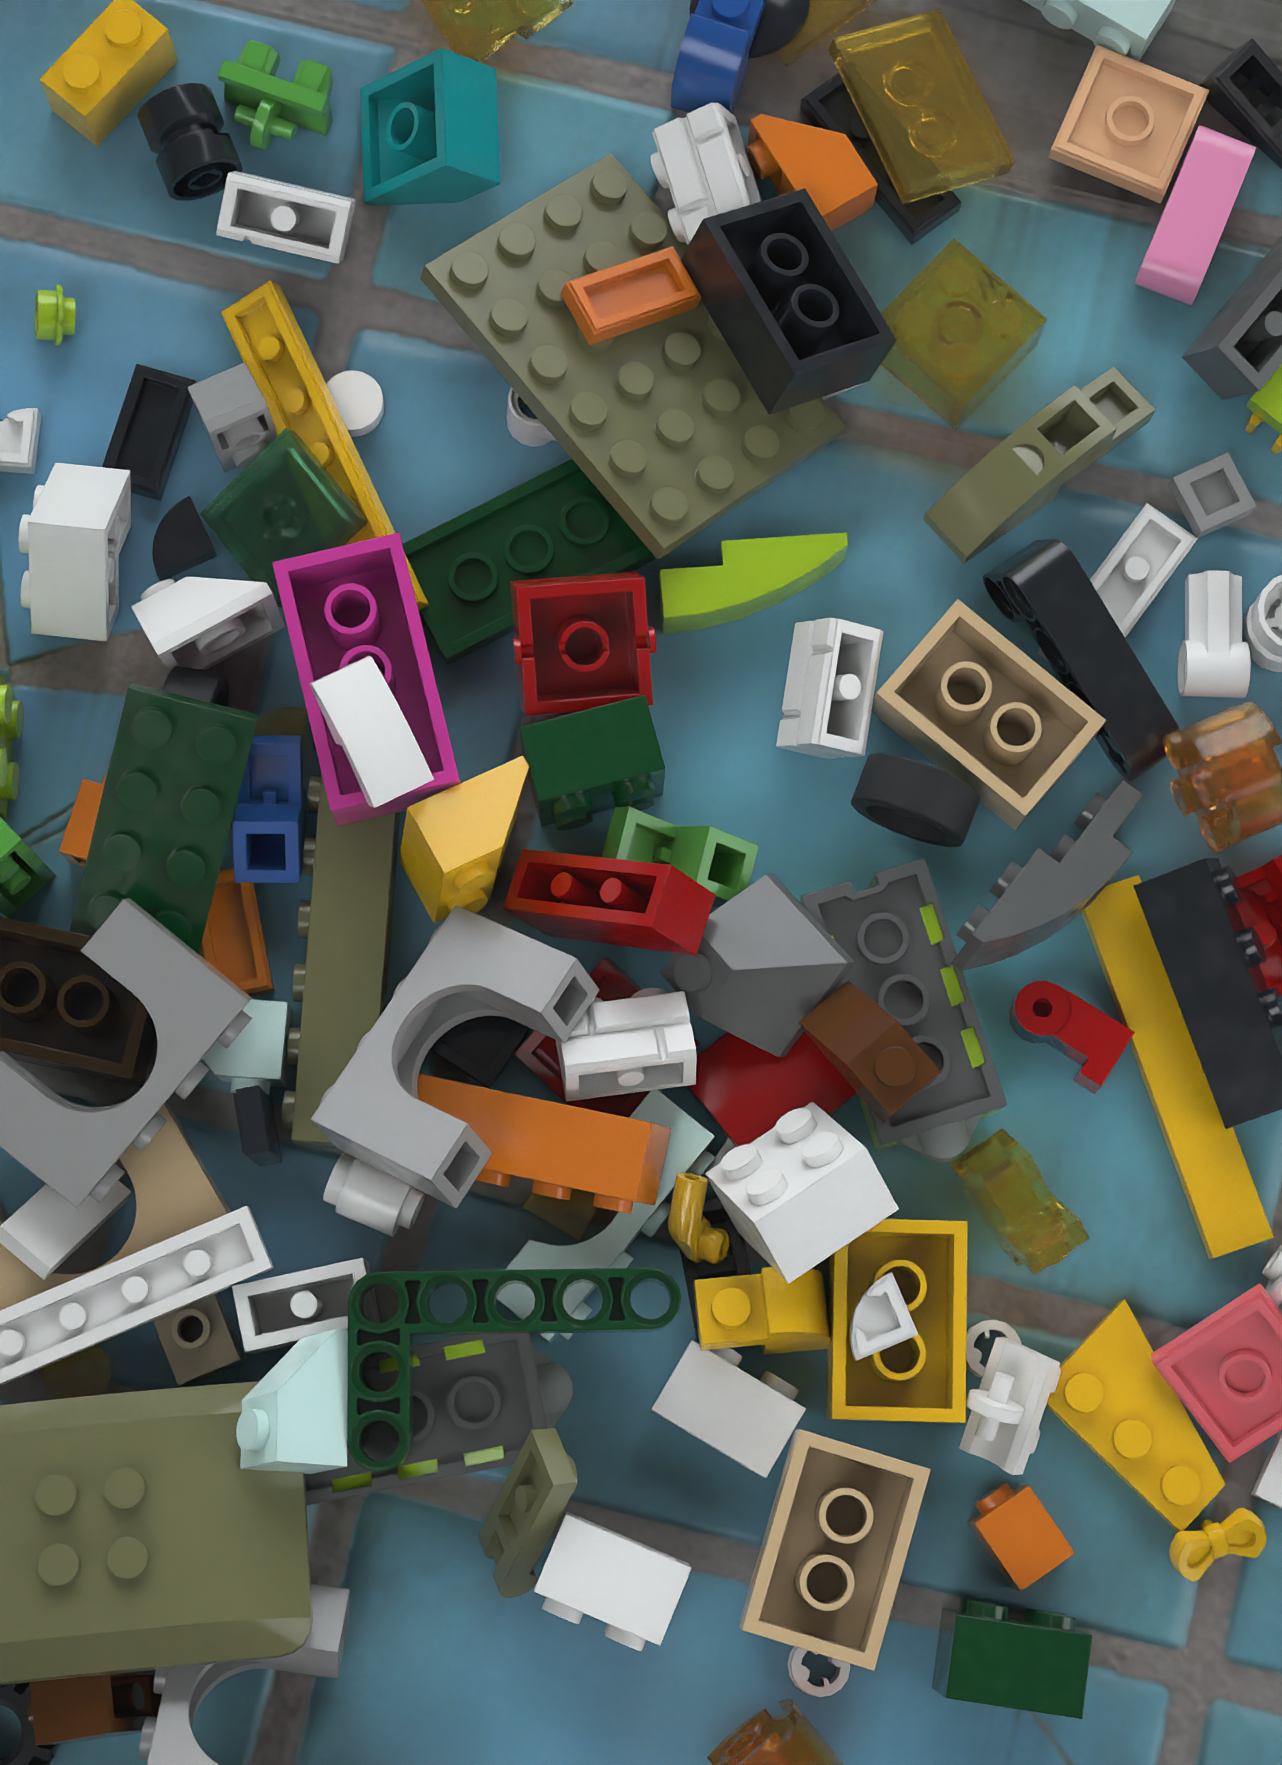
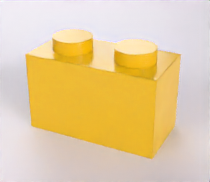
M113 0L39 80L52 111L93 145L98 147L178 60L168 28L135 1Z

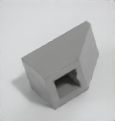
M245 362L187 387L224 472L235 467L241 471L255 468L265 463L271 457L272 451L281 448L269 408Z

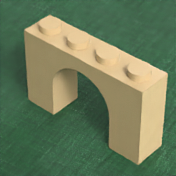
M168 1101L158 1111L167 1122L145 1149L140 1151L131 1144L119 1158L132 1181L137 1205L132 1232L122 1249L111 1260L96 1269L79 1274L52 1272L43 1280L0 1243V1310L231 1212ZM0 1203L1 1226L9 1217Z

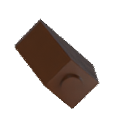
M849 980L798 1022V1025L883 1124L929 1086L941 1073L899 1022Z
M156 1670L30 1682L31 1694L27 1702V1715L29 1723L35 1731L36 1746L73 1743L142 1733L146 1717L157 1718L162 1694L154 1693Z

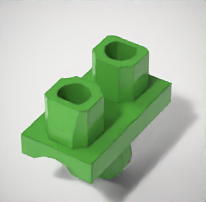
M250 39L235 63L224 59L217 76L220 81L224 82V101L238 106L235 111L234 121L252 127L250 134L251 146L266 150L274 135L293 141L297 127L327 137L333 122L329 104L333 86L331 68L309 59L301 60L293 82L277 78L275 74L281 62L279 52L269 45Z

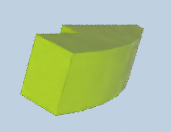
M847 532L721 541L718 566L660 569L659 594L662 634L706 629L743 619L780 604L815 584L844 562L848 547Z

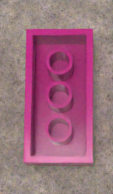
M400 533L272 562L328 802L337 826L407 810V807L460 784ZM367 656L373 658L389 686L434 780L376 808L368 805L342 745L335 743L309 683Z

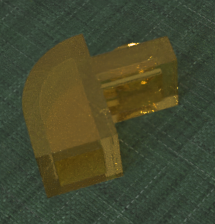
M1003 1128L949 1163L972 1206L997 1243L1017 1266L1023 1263L1036 1275L1046 1267L1061 1262L1073 1249L1090 1239L1080 1219L1050 1192L1031 1154Z

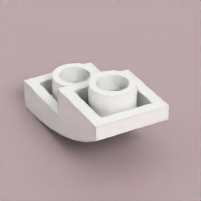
M367 656L309 683L336 744L342 745L369 806L376 808L434 780L396 699L371 656Z

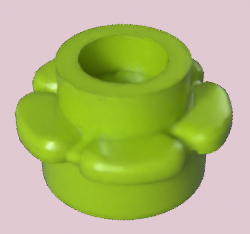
M56 284L55 290H36L34 331L36 340H53L54 346L60 345L63 335H74L76 304L75 298L64 297L62 286Z

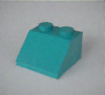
M440 48L360 88L363 195L365 204L386 206L459 203L501 184L496 68Z

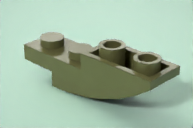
M1113 366L1081 390L1076 385L1072 386L1022 424L958 480L925 513L923 520L963 563H966L1055 499L1061 485L1148 424L1156 409Z

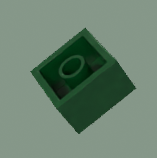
M645 695L519 727L522 756H524L529 765L527 775L541 827L555 823L557 831L575 829L593 821V813L614 807L627 806L643 811L654 806L653 798L663 795L665 765Z
M960 1598L959 1610L942 1608L932 1689L948 1699L1078 1719L1083 1718L1092 1635L1075 1629L1076 1617L1066 1616L1064 1613L1026 1608L1025 1620L1007 1618L1008 1607L968 1598Z

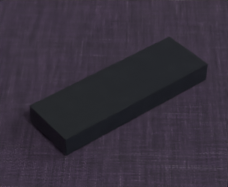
M849 65L801 99L800 109L815 127L846 134L878 183L875 201L911 245L960 210L962 203Z

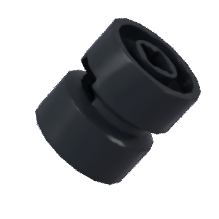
M199 83L177 85L161 91L148 99L140 107L137 117L150 150L158 154L156 164L169 197L179 201L205 198L225 189L229 172H242V164L229 133H220L224 121L210 87Z

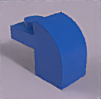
M699 0L695 13H691L677 59L671 90L672 108L690 113L711 102H718L733 114L747 73L749 50L767 0Z
M253 735L237 799V807L232 820L235 882H300L306 838V788L303 787L302 735Z

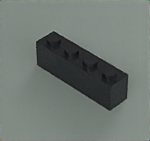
M1204 858L1134 885L1135 892L1225 1128L1228 1129L1281 1110L1282 995L1276 986L1268 989L1259 965L1266 962L1265 950L1253 926L1245 928L1236 904L1243 901V894L1234 871L1229 865L1222 868L1218 858Z

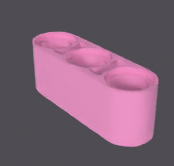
M1198 126L1134 284L1192 306L1255 153V146L1207 127Z

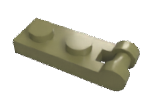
M556 1428L534 1429L530 1431L479 1533V1540L486 1557L494 1559L497 1567L494 1570L493 1577L501 1596L505 1598L521 1596L529 1592L536 1585L537 1577L533 1568L549 1537L554 1532L555 1525L578 1483L574 1460L570 1455L566 1454Z

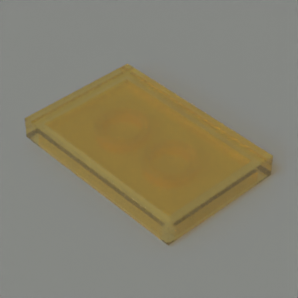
M940 9L833 38L828 51L902 204L1010 172L1015 164V160Z

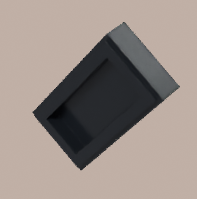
M136 364L102 465L104 468L130 470L131 493L161 501L193 405L187 387L196 384V380Z
M259 1085L235 1089L236 1093H233L242 1152L260 1167L283 1163L272 1099Z

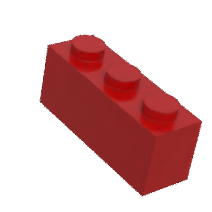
M522 849L503 909L550 937L696 956L716 894L672 865Z

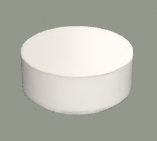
M351 370L341 372L327 382L326 385L351 437L365 435L378 426L383 418L385 405L382 390L374 378L364 372Z

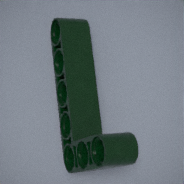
M655 1268L390 1271L366 1274L356 1281L350 1290L348 1299V1446L351 1456L358 1465L366 1470L385 1472L394 1470L405 1463L410 1455L413 1445V1335L652 1332L661 1330L669 1325L678 1313L681 1303L678 1284L671 1275ZM581 1282L590 1283L595 1286L603 1299L602 1308L598 1314L587 1320L573 1318L566 1312L563 1305L564 1295L567 1290L574 1284ZM643 1282H657L668 1292L669 1308L659 1318H643L632 1308L631 1293L635 1287ZM515 1283L523 1284L530 1288L535 1297L534 1309L529 1316L519 1321H511L502 1317L496 1305L497 1297L501 1290L507 1285ZM443 1285H456L466 1293V1310L455 1321L442 1322L435 1319L429 1306L432 1294ZM376 1286H390L398 1294V1311L387 1322L374 1323L369 1321L363 1311L364 1297L369 1290ZM378 1353L392 1355L399 1367L398 1380L393 1387L383 1392H375L368 1388L362 1374L367 1360ZM378 1421H387L393 1425L398 1432L400 1440L395 1454L385 1461H377L369 1457L364 1450L362 1442L367 1428Z

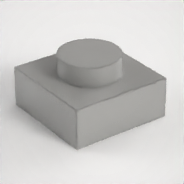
M1228 452L1173 477L1169 483V487L1196 538H1200L1252 514L1257 507Z

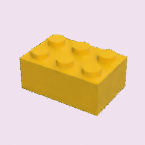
M884 1219L829 1256L828 1322L831 1340L827 1351L826 1420L966 1423L968 1221ZM892 1272L918 1335L855 1361L850 1345V1324L854 1309L862 1295L872 1284Z

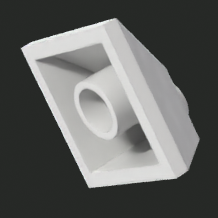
M187 576L175 583L173 579H167L149 587L142 593L140 597L142 601L131 606L168 674L174 666L207 670L285 627L273 593L266 582Z

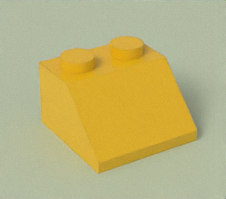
M524 756L407 807L398 861L433 923L447 918L455 905L476 913L487 904L488 899L491 897L516 821L529 769Z

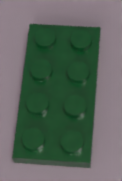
M573 459L402 544L408 561L429 604L419 610V613L447 665L514 631L510 581L632 572L656 559Z
M130 682L69 932L93 936L122 900L130 898L199 954L258 714Z

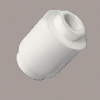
M343 1153L330 1175L323 1201L335 1205V1212L393 1237L400 1226L409 1230L412 1228L424 1202L425 1193L351 1155Z

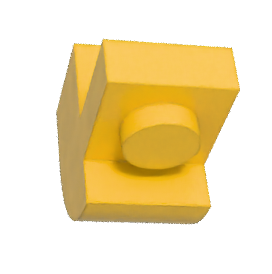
M773 1267L762 1268L760 1274L694 1280L693 1288L700 1351L761 1345L762 1355L823 1350L829 1346L831 1338L823 1274L818 1270L810 1269L789 1284Z

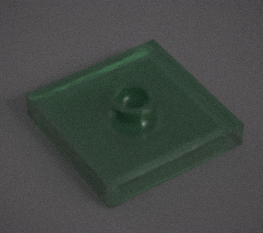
M285 428L200 513L204 521L249 578L254 582H266L276 604L280 608L282 607V602L272 562L343 546L368 523L367 519L299 435L288 428Z

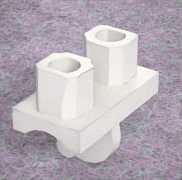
M996 1337L979 1389L969 1390L966 1398V1406L971 1409V1413L959 1449L989 1460L1012 1475L1023 1474L1029 1454L1035 1452L1041 1434L1039 1425L1049 1395L1055 1392L1061 1374L1060 1362L1006 1337Z

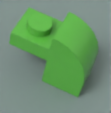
M627 806L614 807L602 857L672 865L716 894L712 906L721 907L749 887L759 845L712 826H677Z

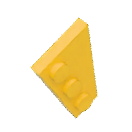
M1122 1299L1059 1366L1061 1374L1055 1392L1049 1395L1046 1407L1176 1532L1184 1531L1226 1484L1179 1397L1152 1363L1151 1353L1154 1351L1126 1300Z

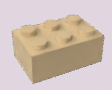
M959 599L954 602L876 692L871 711L938 768L973 787L980 796L979 802L1015 831L1086 749L1107 721Z
M795 1429L738 1626L740 1629L874 1671L931 1469L805 1430Z

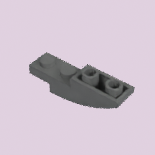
M1122 780L1108 800L1099 793H1096L1074 822L1084 830L1077 841L1065 834L1050 855L1038 848L1023 868L1012 860L989 891L999 899L991 911L979 903L956 935L966 943L951 964L963 971L1004 960L1043 942L1076 918L1094 901L1133 853V851L1115 839L1113 835L1142 798L1143 794L1124 780Z

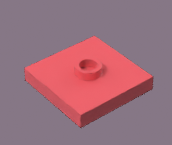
M1260 1283L1151 1353L1154 1366L1229 1463L1282 1430V1311Z

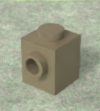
M220 1292L153 1320L178 1386H190L247 1362Z

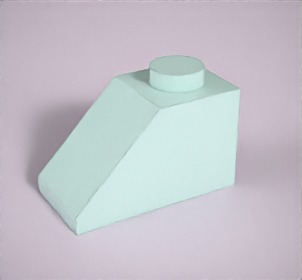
M251 999L243 1009L252 1018L227 1049L216 1041L202 1060L222 1082L231 1083V1093H236L235 1089L259 1085L269 1096L270 1086L287 1087L289 1067L287 1064V1045L289 1030L293 1026L294 1010L288 1002Z
M337 1328L301 1338L242 1399V1413L236 1428L237 1442L241 1448L240 1469L313 1474L347 1467V1329Z

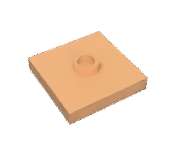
M1097 44L1048 158L1161 204L1209 90Z

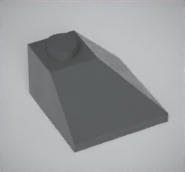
M766 874L709 914L696 956L674 953L660 974L676 992L685 991L687 1004L699 1018L777 1057H783L789 1053L804 1032L798 1025V1022L833 993L855 961L774 874Z

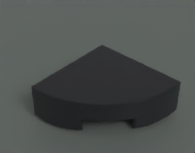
M190 496L176 503L164 515L156 530L152 556L160 581L217 557L216 551Z

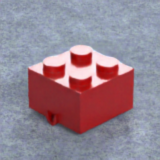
M633 571L510 581L515 637L513 638L514 664H517L520 708L526 716L578 712L642 695L646 696L648 706L653 705L650 653H656V635L654 627H648L644 576Z

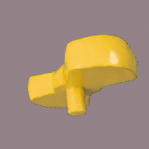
M1238 1508L1220 1524L1219 1522L1213 1523L1210 1519H1206L1200 1524L1202 1531L1177 1532L1170 1543L1169 1557L1174 1569L1179 1574L1193 1582L1198 1581L1217 1558L1228 1554L1249 1558L1258 1557L1267 1541L1265 1526L1252 1511Z

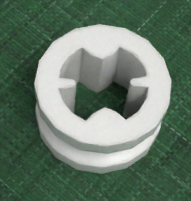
M998 1320L982 1321L967 1330L966 1368L976 1377L982 1378L986 1368L979 1363L982 1352L974 1347L975 1340L979 1334H981L983 1339H987L990 1337L989 1331H993L1002 1337L1021 1344L1016 1331L1005 1322Z
M795 1646L789 1653L787 1667L789 1677L797 1688L806 1694L817 1697L830 1696L842 1689L849 1677L850 1663L828 1657V1662L836 1667L834 1676L830 1681L825 1677H820L821 1685H812L807 1681L810 1670L806 1666L801 1665L802 1659L808 1650Z

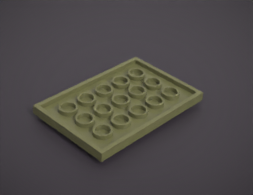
M610 153L424 265L420 279L656 559L659 560L837 439L846 425L822 397L769 415L702 300H700L697 308L588 345L561 296L565 282L672 246L681 259L688 247L686 242H679L668 218Z

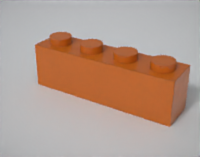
M419 1074L417 1083L419 1100L468 1123L491 1150L492 1155L475 1179L476 1181L509 1187L512 1175L534 1180L531 1193L570 1201L572 1188L593 1192L595 1195L592 1206L631 1214L633 1202L655 1206L672 1128L647 1121Z

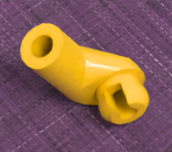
M677 1173L668 1218L669 1234L688 1259L696 1263H700L703 1259L712 1264L720 1263L728 1252L729 1236L724 1229L711 1228L710 1222L703 1215L709 1180L696 1174Z

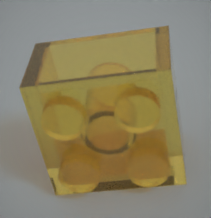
M954 238L881 313L897 339L881 365L954 430H957L1037 346L1047 318Z

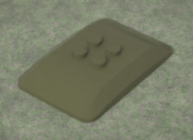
M259 1382L157 1389L0 1405V1685L277 1658L295 1653L306 1643L312 1631L313 1608L305 1474L303 1472L240 1469L241 1448L237 1442L236 1428L242 1413V1399Z

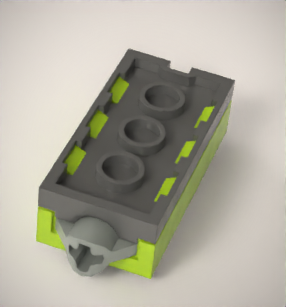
M925 858L875 873L869 889L856 893L851 881L802 895L799 902L855 961L833 993L849 980L897 1020L941 1071L939 1076L884 1124L857 1093L875 1151L903 1144L933 1162L945 1163L959 1156L967 1147L979 1119L998 1113L1007 1105L963 971L951 964L957 953Z
M531 1334L466 1335L413 1346V1445L405 1463L394 1470L385 1472L366 1470L358 1465L351 1456L347 1439V1467L305 1474L306 1506L513 1465L530 1431L553 1428L569 1406L573 1397V1383L569 1373L555 1361L533 1348ZM378 1353L370 1357L363 1368L364 1382L368 1388L375 1392L387 1391L393 1387L399 1376V1367L395 1358L387 1353ZM378 1421L367 1428L362 1442L364 1450L369 1457L377 1461H385L395 1454L400 1440L398 1432L393 1425L387 1421Z

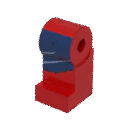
M1047 980L1034 981L1025 985L1015 997L1009 1011L1013 1030L1023 1040L1031 1043H1047L1082 1065L1073 1081L1094 1094L1102 1087L1135 1033L1083 999Z

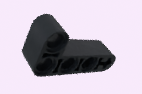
M1057 539L1035 540L983 576L984 586L997 608L1010 621L1025 622L1061 683L1107 720L1095 738L1112 765L1124 778L1129 781L1134 780L1184 745V738L1178 724L1080 563L1065 544Z

